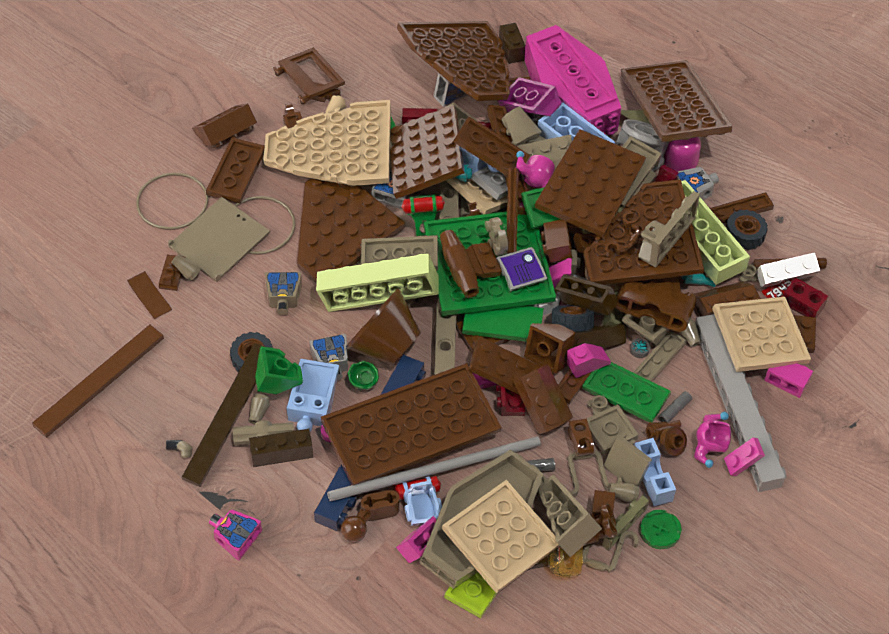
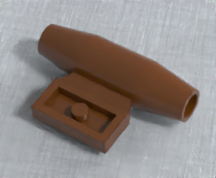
M446 230L440 235L444 258L454 281L466 298H472L479 293L476 276L489 278L501 275L502 270L489 242L472 244L465 249L453 230Z

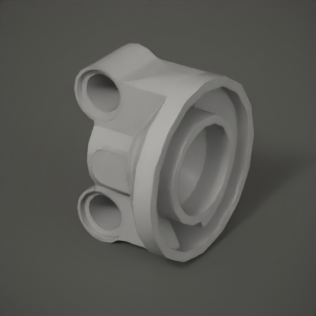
M631 119L624 120L615 144L624 145L628 138L632 136L662 153L659 165L657 167L654 166L652 171L661 167L664 164V154L669 142H661L649 123Z

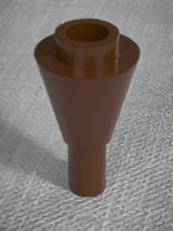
M680 420L669 423L649 422L645 430L646 435L649 439L654 438L656 442L660 439L661 433L665 428L670 426L681 427Z

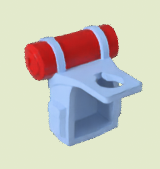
M437 476L395 485L394 491L398 493L399 500H405L406 518L411 523V526L422 525L432 516L436 519L438 518L442 508V501L436 495L441 489V482Z

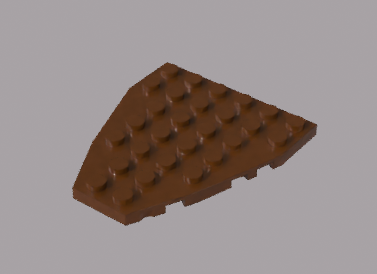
M488 21L398 22L397 30L409 48L446 80L476 101L508 100L510 95V82L508 78L510 74L507 60L504 59L505 52L501 48L503 43Z

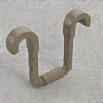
M594 450V454L577 456L576 453H570L567 457L574 490L569 492L573 497H576L579 492V483L573 459L580 460L595 456L603 486L607 490L609 482L601 453L597 450ZM621 477L617 478L616 483H622Z
M633 531L622 533L612 563L609 566L594 559H587L591 543L585 545L580 559L588 567L610 573L615 570L624 540L627 538L632 539L634 542L633 547L637 548L639 537Z

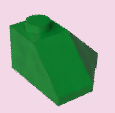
M261 346L255 376L257 391L279 394L303 383L301 366L296 362L291 363L285 358L286 354L280 349Z

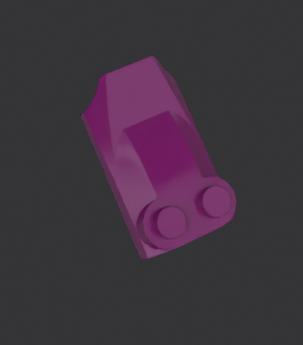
M520 77L509 87L510 95L508 100L497 101L500 106L506 107L507 112L520 106L524 112L551 116L562 104L555 86Z

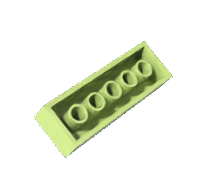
M684 180L682 181L685 197H689L694 189ZM699 197L697 216L692 224L704 271L717 285L747 270L750 256Z
M429 254L400 257L398 259L382 260L380 262L364 263L362 265L317 272L316 291L328 312L384 303L396 289L401 291L405 300L439 294V276Z

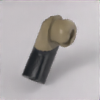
M166 440V450H181V457L190 458L192 456L191 450L193 448L186 441Z

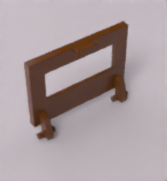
M314 47L278 61L279 68L273 67L276 76L286 72L306 96H298L301 104H306L315 96L345 85L342 77ZM311 58L332 82L318 87L297 63Z

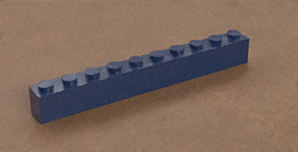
M403 354L381 394L425 379L424 362ZM342 464L314 511L316 523L338 531L340 525L348 517L349 509H353L357 501V495L331 502L328 499V491L351 486Z

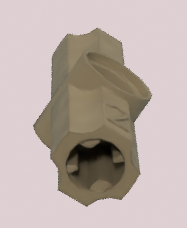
M262 420L256 422L253 426L233 427L234 446L250 444L249 438L294 431L293 422L272 424L270 421Z

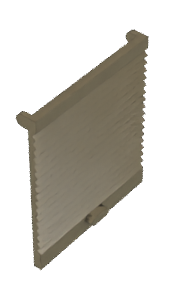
M221 197L174 240L170 239L168 246L180 256H184L186 259L198 264L203 273L218 282L242 257L260 243L270 233V230Z

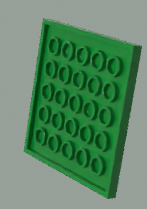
M507 212L424 221L425 236L437 235L438 298L442 316L556 302V294L544 254L539 228H531L527 215H517V251L532 247L541 262L547 280L510 291L506 278L502 276V273L500 276L489 278L476 276L479 293L472 298H466L454 281L443 255L440 235L446 230H453L465 249L472 244L488 243L490 236L489 232L486 231L485 221L496 217L500 218L502 225H499L500 229L505 230L507 236Z

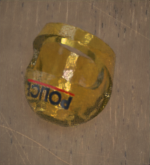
M560 546L549 554L548 566L557 577L572 578L581 575L583 547L571 557Z

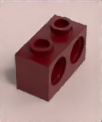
M796 277L783 294L790 309L803 316L813 318L818 317L828 299V295L824 292L817 290Z

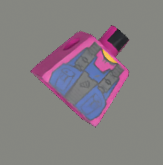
M230 510L224 518L215 513L209 521V524L215 527L213 533L216 542L238 561L262 532L260 520L235 510Z

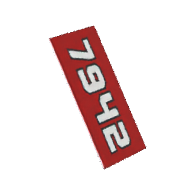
M793 280L782 281L777 285L765 288L761 292L767 298L783 297L785 290Z

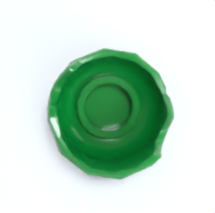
M361 361L351 365L348 377L353 387L366 391L376 386L379 380V373L374 364Z

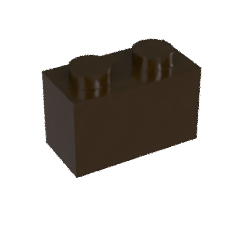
M517 24L500 25L499 38L502 40V49L505 52L508 64L524 61L526 45Z

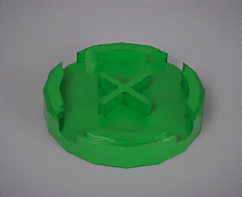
M662 509L647 513L640 525V534L644 542L650 547L659 550L675 546L680 539L682 531L678 518L674 514L671 515Z

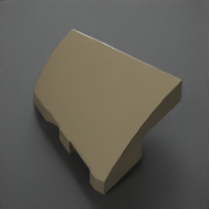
M520 106L511 110L502 118L503 124L507 129V135L512 137L513 141L511 143L515 146L525 144L527 140L538 137L542 132Z

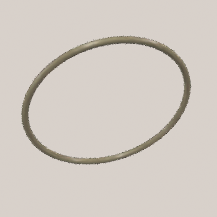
M166 173L152 178L140 189L136 199L137 211L145 222L156 228L169 230L191 225L205 212L208 205V195H206L205 186L195 177L184 173ZM179 175L191 178L200 184L206 196L205 206L194 220L184 225L175 227L159 226L147 220L140 211V195L145 187L156 179Z
M256 196L242 200L241 203L253 199H268L275 201L283 205L289 211L293 222L292 231L289 237L281 245L266 251H250L248 253H270L281 248L291 239L295 230V218L292 211L286 204H284L280 200L266 196Z

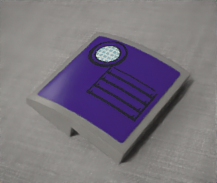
M532 247L496 258L502 270V276H505L510 291L547 280L541 262Z

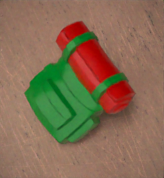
M421 194L403 200L402 209L405 214L410 215L414 220L416 236H425V232L420 230L422 221H432L439 211H443L445 202L441 196L432 195L431 197V195Z

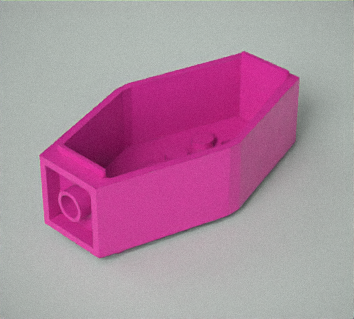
M557 25L526 36L524 61L531 80L555 86L562 103H565L605 135H612L617 132L621 105L606 63L602 57Z

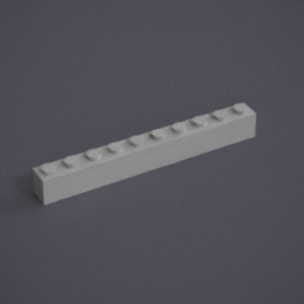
M715 315L697 317L695 323L701 340L700 346L739 444L741 446L753 437L758 438L765 454L763 458L749 467L759 492L781 488L786 479V471L779 463V454L772 446V437L765 429V420L759 414L758 403L752 397V389L745 380V372H736Z

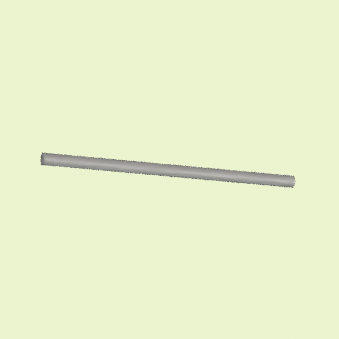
M536 436L373 479L354 486L335 489L327 492L328 499L331 502L497 458L509 450L515 453L541 445L540 439Z

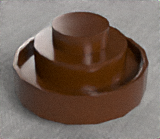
M675 426L665 428L660 436V447L666 455H681L687 446V436L684 430Z

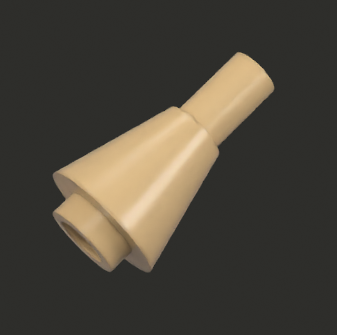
M333 95L325 111L326 115L333 113L335 108H340V110L346 108L345 100L339 95Z

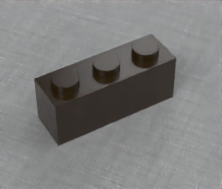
M566 274L562 276L555 288L562 302L609 316L619 301L612 287Z
M309 428L249 438L253 467L313 458Z

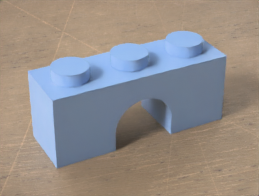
M654 438L636 442L634 446L652 459L643 478V483L653 506L672 502L676 488L669 472L663 473L661 469V454Z

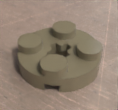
M496 217L485 221V228L489 232L490 239H488L492 250L494 249L495 255L501 256L507 254L508 241L505 230H501L499 226L502 225L500 218Z

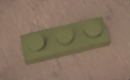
M642 495L638 501L635 499L629 505L628 512L626 514L622 513L617 518V525L615 526L618 532L617 536L613 538L604 537L602 546L609 551L620 539L622 533L627 531L647 510L649 500Z

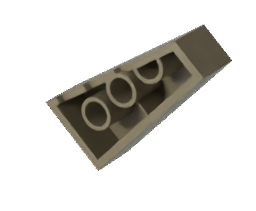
M554 475L550 476L539 486L538 490L542 502L547 509V516L551 520V527L556 535V542L571 557L602 528Z

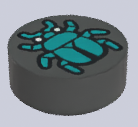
M642 338L633 340L630 347L631 354L637 358L646 357L650 351L649 342Z

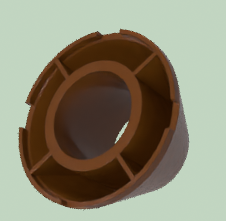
M396 289L346 346L348 350L393 365L421 334L399 289Z

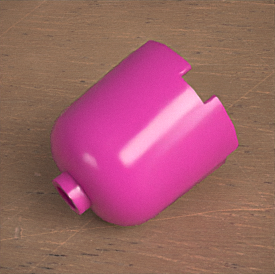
M695 137L688 140L680 139L669 142L664 154V165L677 172L695 168L699 162L700 138Z

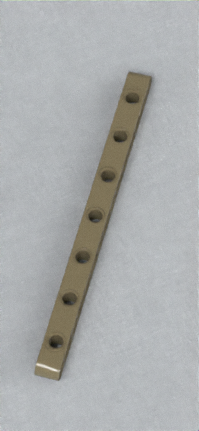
M445 180L440 183V196L445 204L443 211H440L439 220L458 217L459 192ZM438 294L435 375L455 368L456 314L442 316Z

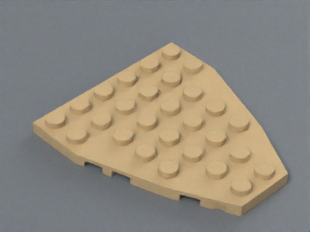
M390 100L351 103L350 108L343 110L335 108L333 113L327 115L322 112L296 121L297 125L288 129L287 126H284L277 131L266 134L264 164L266 166L298 176L353 186L383 184L390 181Z

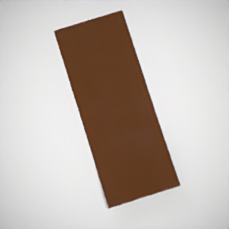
M145 271L127 280L154 319L172 310Z

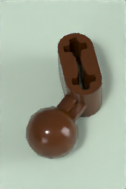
M387 490L363 496L359 513L356 516L347 517L341 525L343 537L351 542L360 541L366 535L367 521L396 516L400 511L398 493L393 490Z

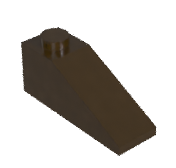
M625 324L594 326L587 331H576L572 348L584 343L602 348L626 343Z

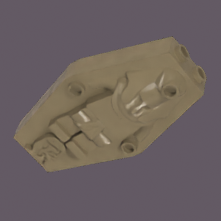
M509 450L453 485L447 493L420 564L453 589L477 574L478 571L443 531V524L505 480L532 507L543 473L536 466L525 461L520 454Z

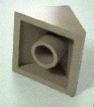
M627 314L622 319L626 327L655 346L664 339L670 330L656 324L655 320L649 316L638 318Z

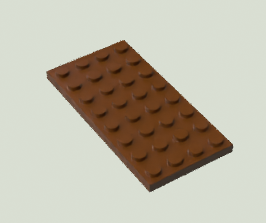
M687 60L621 69V76L661 142H672L673 140L680 139L688 140L709 135H724L725 133L732 132L731 123Z
M467 363L321 416V423L353 486L397 472L501 432L502 429L473 373L469 371Z

